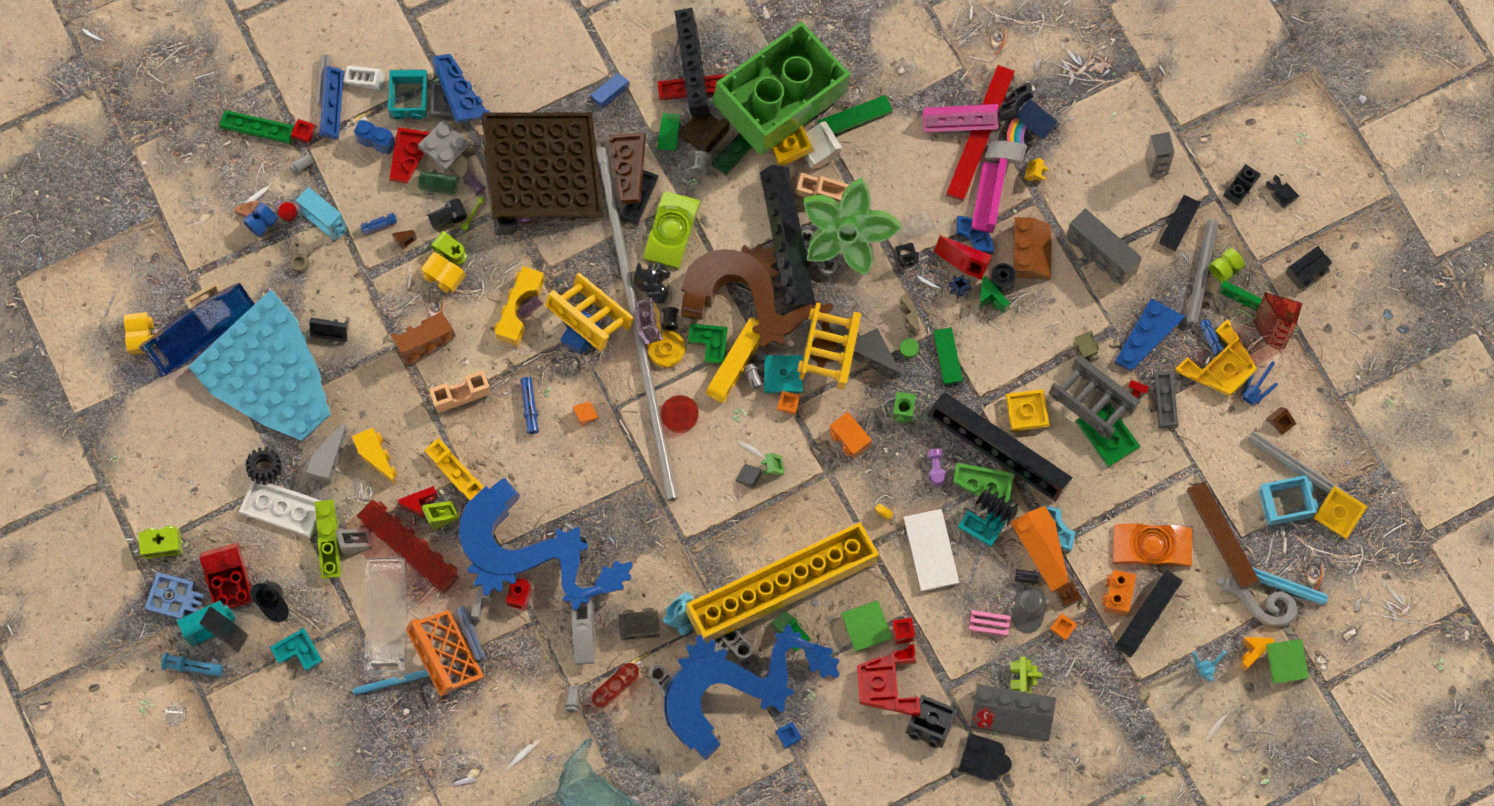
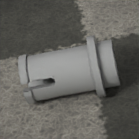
M307 153L297 161H292L289 167L295 175L301 174V171L313 164L314 161Z
M754 364L743 368V374L747 376L752 390L763 385L757 373L758 368Z
M577 686L568 687L567 702L564 704L566 711L577 712L580 708L578 702L581 688Z

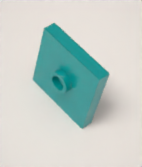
M764 355L765 394H781V391L803 393V380L799 379L800 372H797L799 361H803V355Z

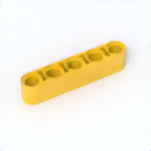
M751 317L706 390L707 396L722 404L729 396L744 371L743 368L747 366L760 344V335L752 332V328L759 324L757 319Z

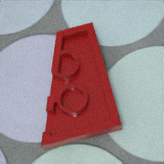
M397 128L389 181L409 183L424 155V152L418 148V144L430 132Z

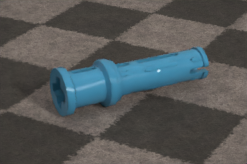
M166 652L163 654L161 661L162 670L172 669L177 670L178 673L189 671L221 677L223 665L189 660L184 655L178 657L169 655ZM195 666L210 668V670L196 668Z

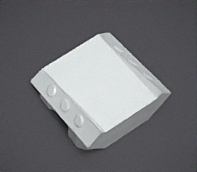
M826 121L819 123L806 132L814 152L803 157L811 169L821 168L839 156L842 146Z

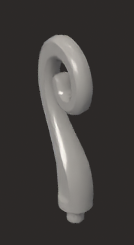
M1227 575L1225 579L1217 578L1216 584L1223 586L1222 590L1237 595L1250 613L1267 626L1285 627L1292 623L1297 616L1296 602L1285 592H1274L1266 600L1267 610L1272 614H1278L1280 611L1275 606L1277 600H1282L1287 605V612L1284 616L1273 617L1266 614L1259 607L1248 588L1240 590L1234 577Z

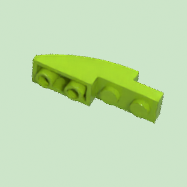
M335 500L316 501L314 503L321 579L341 577V551L335 532L339 529Z

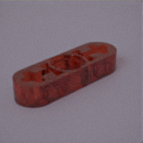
M634 663L625 664L592 694L594 706L600 709L607 707L639 677L637 665ZM628 668H629L630 670L635 669V670H634V676L632 677L631 675H628V676L625 678V680L627 681V683L624 684L623 679H622L621 677H619V675H622V677H625V676L627 675V671H626V670H627ZM619 681L621 688L613 691L610 688L611 682ZM607 688L608 692L612 694V696L610 697L609 694H607L604 697V703H602L601 701L597 703V695L603 696L606 693L604 689Z

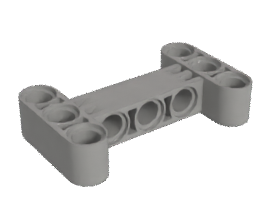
M737 629L730 632L736 636L733 641H727L725 639L726 635L714 640L716 652L725 649L727 650V655L731 653L740 662H747L752 658V646ZM741 648L749 650L748 654L744 656L740 655L738 651ZM659 664L650 668V680L663 696L671 679L682 667L680 666L672 674ZM661 671L664 675L661 679H655L653 674Z

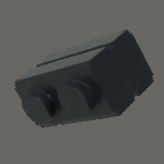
M1316 246L1287 268L1286 274L1298 289H1302L1304 286L1309 288L1315 283V278L1318 276L1322 278L1330 272L1329 268L1332 261L1319 246Z

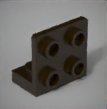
M710 113V115L691 118L678 133L679 136L698 151L710 153L730 131V121L725 117L719 121Z

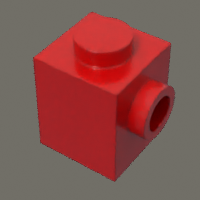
M517 578L515 584L510 583L505 601L508 607L527 610L532 591L531 584L528 583L529 581Z

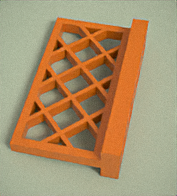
M449 610L418 620V618L414 619L405 628L440 697L448 694L449 691L483 679L484 675ZM446 617L449 623L448 627L438 624L439 619ZM428 624L433 626L432 633L424 631L422 625ZM436 628L446 632L444 639L434 635ZM449 634L456 636L457 644L447 640ZM432 639L442 643L440 650L432 646ZM445 645L455 649L453 656L443 652ZM458 650L465 653L466 661L456 657ZM441 656L451 660L449 667L441 663ZM454 662L464 666L462 672L452 669ZM466 668L473 669L476 676L466 675ZM450 673L460 677L458 683L452 684L449 678Z

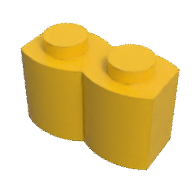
M435 252L432 253L421 268L422 277L429 283L435 282L439 284L438 288L446 293L448 291L454 293L466 276L464 270Z
M147 312L124 315L125 343L129 355L152 352V346H155L154 335H151V328H154L153 318Z

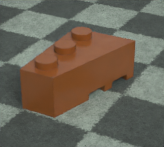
M442 312L422 320V324L418 327H407L406 332L400 335L396 333L391 334L394 345L406 365L418 362L422 356L433 353L437 350V347L450 343L456 336Z

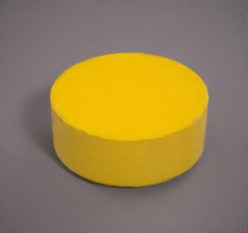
M877 504L874 509L877 514L887 520H891L894 516L891 510L881 504Z

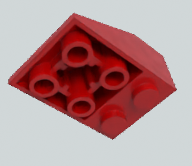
M239 542L201 552L199 558L213 604L221 601L224 606L228 605L230 609L254 602L250 595V582Z

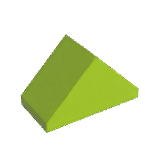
M452 501L422 506L432 531L460 518Z

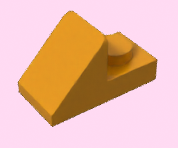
M1244 637L1242 643L1252 653L1247 651L1242 656L1241 660L1243 662L1240 667L1246 672L1267 651L1266 644L1274 643L1275 640L1269 637Z

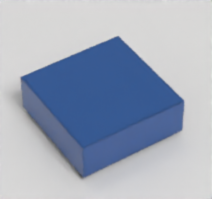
M793 721L775 731L784 749L802 740Z

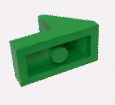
M985 275L982 278L979 309L991 301L993 307L1004 314L1009 310L1010 302Z
M786 611L770 623L780 634L783 632L785 625L789 624L793 633L799 632L801 634L800 638L808 642L811 641V638L798 625V620ZM793 647L792 649L797 653L801 648Z

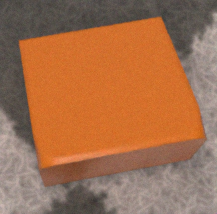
M590 401L573 406V411L581 426L599 418Z

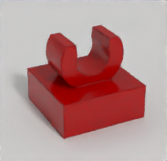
M1132 379L1128 386L1133 388L1132 395L1137 399L1141 392L1147 394L1149 386Z

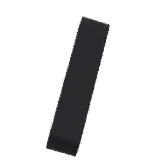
M1166 569L1119 638L1115 648L1132 658L1183 582L1181 578Z

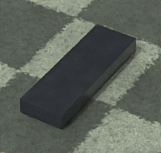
M643 170L640 203H626L620 220L635 226L639 225L659 175Z
M1183 195L1159 244L1176 251L1201 202Z

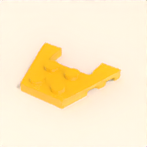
M1227 319L1215 332L1228 346L1203 370L1187 357L1176 367L1175 371L1218 392L1231 396L1257 371V367Z

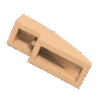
M800 173L796 177L793 192L794 195L801 197L824 195L831 197L839 203L844 190L849 184L823 176L817 178Z

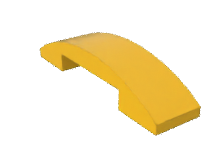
M439 438L424 449L437 467L469 501L484 488Z

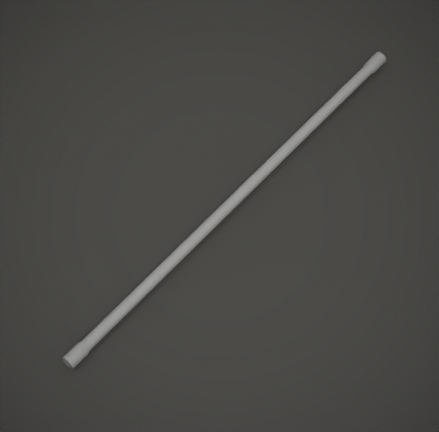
M599 147L596 149L598 166L628 310L634 317L632 329L664 480L665 495L667 501H674L678 499L668 457L612 186L607 152L605 147Z

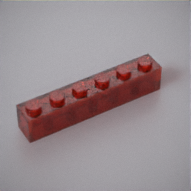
M372 499L358 513V520L444 595L459 579L458 569L450 562L446 564L442 560L444 557L437 550L434 552L428 548L430 545L423 538L419 540L414 536L416 534L415 531L408 525L404 527L400 523L402 520L396 514L390 515L386 511L388 508L381 501L377 503Z

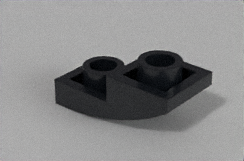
M1245 164L1235 180L1224 192L1223 197L1239 206L1256 184L1261 174Z

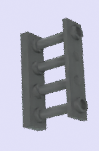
M1079 354L1071 367L1074 372L1061 386L1054 382L1049 394L1055 401L1062 403L1094 428L1100 436L1110 440L1115 431L1112 427L1125 411L1132 415L1140 401ZM1082 376L1089 381V384L1074 398L1066 391ZM1094 388H1098L1104 395L1090 410L1082 402ZM1109 400H1113L1119 407L1105 422L1097 414Z

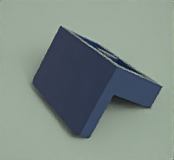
M1031 99L1024 104L1016 116L1042 139H1045L1053 128L1057 129L1061 124Z

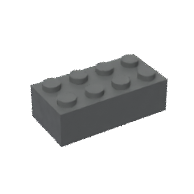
M1086 208L1070 223L1067 233L1070 244L1079 247L1083 255L1095 261L1096 266L1102 271L1105 270L1115 283H1120L1123 286L1138 271L1142 257Z

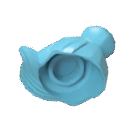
M690 592L681 594L666 608V616L663 619V622L668 626L677 628L682 636L691 633L694 628L685 612L686 604L694 598Z

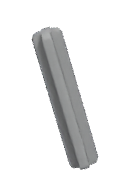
M329 55L320 56L317 95L319 107H322L324 68L331 65Z

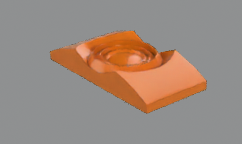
M1139 523L1115 524L1113 527V563L1192 567V528L1177 525L1155 526Z

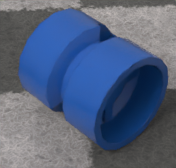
M261 202L254 209V214L250 213L243 220V223L252 233L260 238L267 231V226L271 227L278 220V217L267 205Z

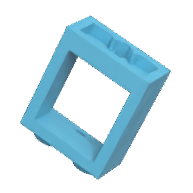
M307 187L296 199L302 215L335 241L338 237L344 235L347 226L342 214L312 189Z
M1307 475L1261 484L1258 489L1268 526L1312 518L1318 510L1317 501L1313 499L1311 493L1313 492V486L1311 481H1308ZM1300 486L1307 511L1277 516L1271 492Z

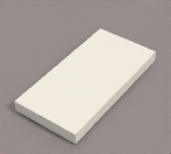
M255 480L254 482L251 481L238 513L311 539L317 525L314 502L321 500L271 483L269 484L268 482H266V485H263L262 481H260V484H256Z
M942 509L905 516L903 519L920 591L925 592L958 585L959 579Z

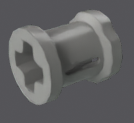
M696 151L694 154L696 158L691 171L705 175L708 172L707 164L708 160L711 159V155L704 151Z

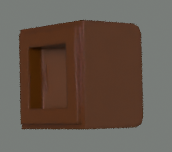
M414 230L392 233L394 241L402 250L417 239Z
M1283 407L1278 408L1267 417L1270 424L1281 435L1297 424L1288 409Z

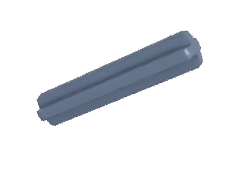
M465 606L457 608L456 613L476 662L485 659V655Z

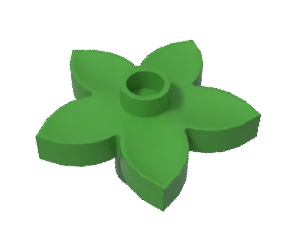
M863 177L846 187L839 203L831 197L824 195L804 197L806 214L809 220L819 228L813 234L808 244V261H827L833 259L839 253H843L845 262L849 267L867 276L873 262L871 242L885 241L901 229V222L893 215L881 210L869 211L871 194Z

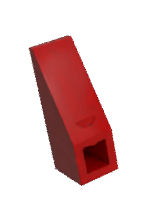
M941 235L934 250V253L963 273L980 280L985 276L992 259L990 254Z

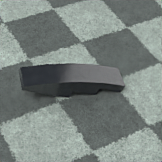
M210 606L199 623L209 633L215 635L219 640L228 644L237 652L240 651L249 636L235 623Z

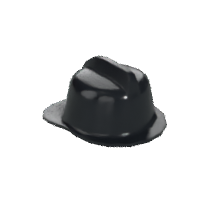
M269 580L253 585L250 591L251 598L263 614L273 622L285 621L288 618L289 609L283 599L284 593L281 586Z

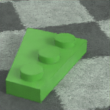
M957 463L953 483L978 497L984 490L992 487L991 494L998 491V498L1005 495L1004 502L1006 503L1010 498L1014 474Z

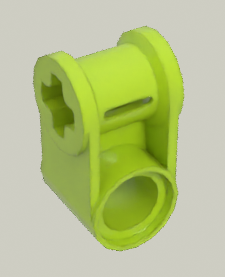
M444 231L430 245L436 253L455 265H461L467 259L463 245Z

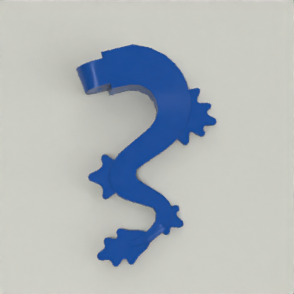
M506 478L499 480L490 489L485 486L466 504L460 519V541L464 554L473 563L468 568V573L478 574L474 585L476 587L483 586L484 596H488L493 589H496L499 593L502 592L504 581L515 584V575L526 572L551 559H558L561 562L562 588L566 594L563 597V601L571 602L574 611L578 610L581 603L588 604L591 597L614 591H622L624 589L622 582L631 580L629 572L633 567L632 562L621 564L619 561H615L611 569L603 566L595 586L580 588L575 584L580 565V552L588 549V544L580 540L581 529L579 527L567 533L557 529L556 538L548 539L519 550L509 551L501 548L493 538L497 526L509 516L508 510L520 497V494Z
M787 624L781 634H775L777 641L772 648L768 675L760 678L736 663L725 659L727 650L722 649L716 652L714 640L711 639L708 643H705L703 637L697 635L695 646L690 644L686 646L689 657L678 659L682 669L674 675L664 695V715L667 725L684 745H687L690 750L694 748L703 759L707 760L721 746V743L711 732L714 727L706 719L701 709V698L707 688L718 683L727 684L753 697L760 698V708L762 709L774 706L780 712H784L786 698L794 694V691L787 687L788 672L785 653L788 649L793 647L803 649L810 671L814 672L818 669L822 678H825L827 675L835 678L839 677L840 674L837 670L839 659L831 657L833 653L832 648L810 643L800 638L801 634L799 632L793 633L791 626Z

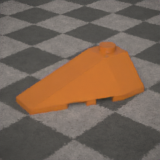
M1046 506L1027 512L1010 522L1050 590L1054 592L1055 589L1069 583L1056 523Z

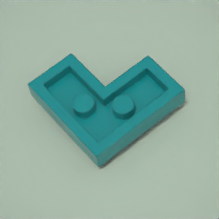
M968 510L958 525V529L992 547L1008 520L1001 523V516L995 519L993 517L994 512L987 515L984 520Z
M305 628L270 646L279 665L295 656L299 658L306 672L323 663Z

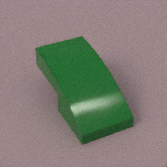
M662 112L657 149L677 150L681 114Z

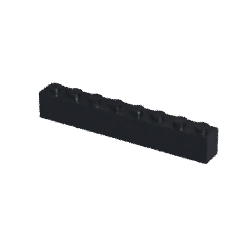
M770 165L760 172L786 309L787 311H794L806 305H815V298L789 167Z
M946 392L933 404L928 414V417L1055 502L1065 492L1073 478Z

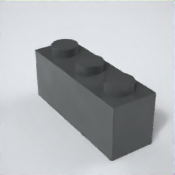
M1170 132L1150 136L1145 154L1150 177L1162 178L1169 173L1175 153Z

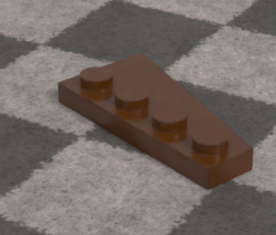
M645 133L609 135L620 201L622 204L640 203L646 135Z

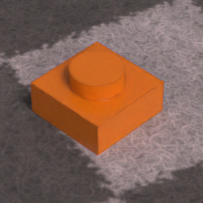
M781 391L777 411L796 415L800 395Z
M1061 613L1051 626L1050 631L1066 641L1078 624Z

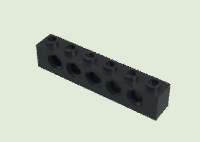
M693 7L676 10L675 18L688 107L692 118L710 115L697 22Z

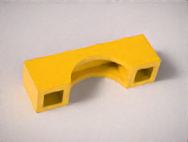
M525 266L522 267L521 272H517L515 276L516 284L508 293V303L502 307L500 322L497 321L494 327L497 340L519 346L525 328L523 323L517 318V309L525 299L540 295L546 280L544 273Z

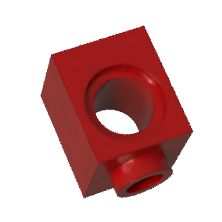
M912 617L892 620L895 645L915 642L916 636Z

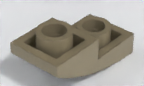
M905 293L900 297L899 308L906 315L904 326L909 333L918 336L920 329L918 316L913 303Z

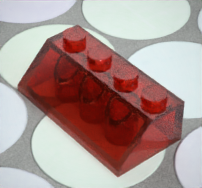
M1264 292L1253 318V323L1266 344L1277 350L1286 348L1299 318L1302 307L1301 302Z

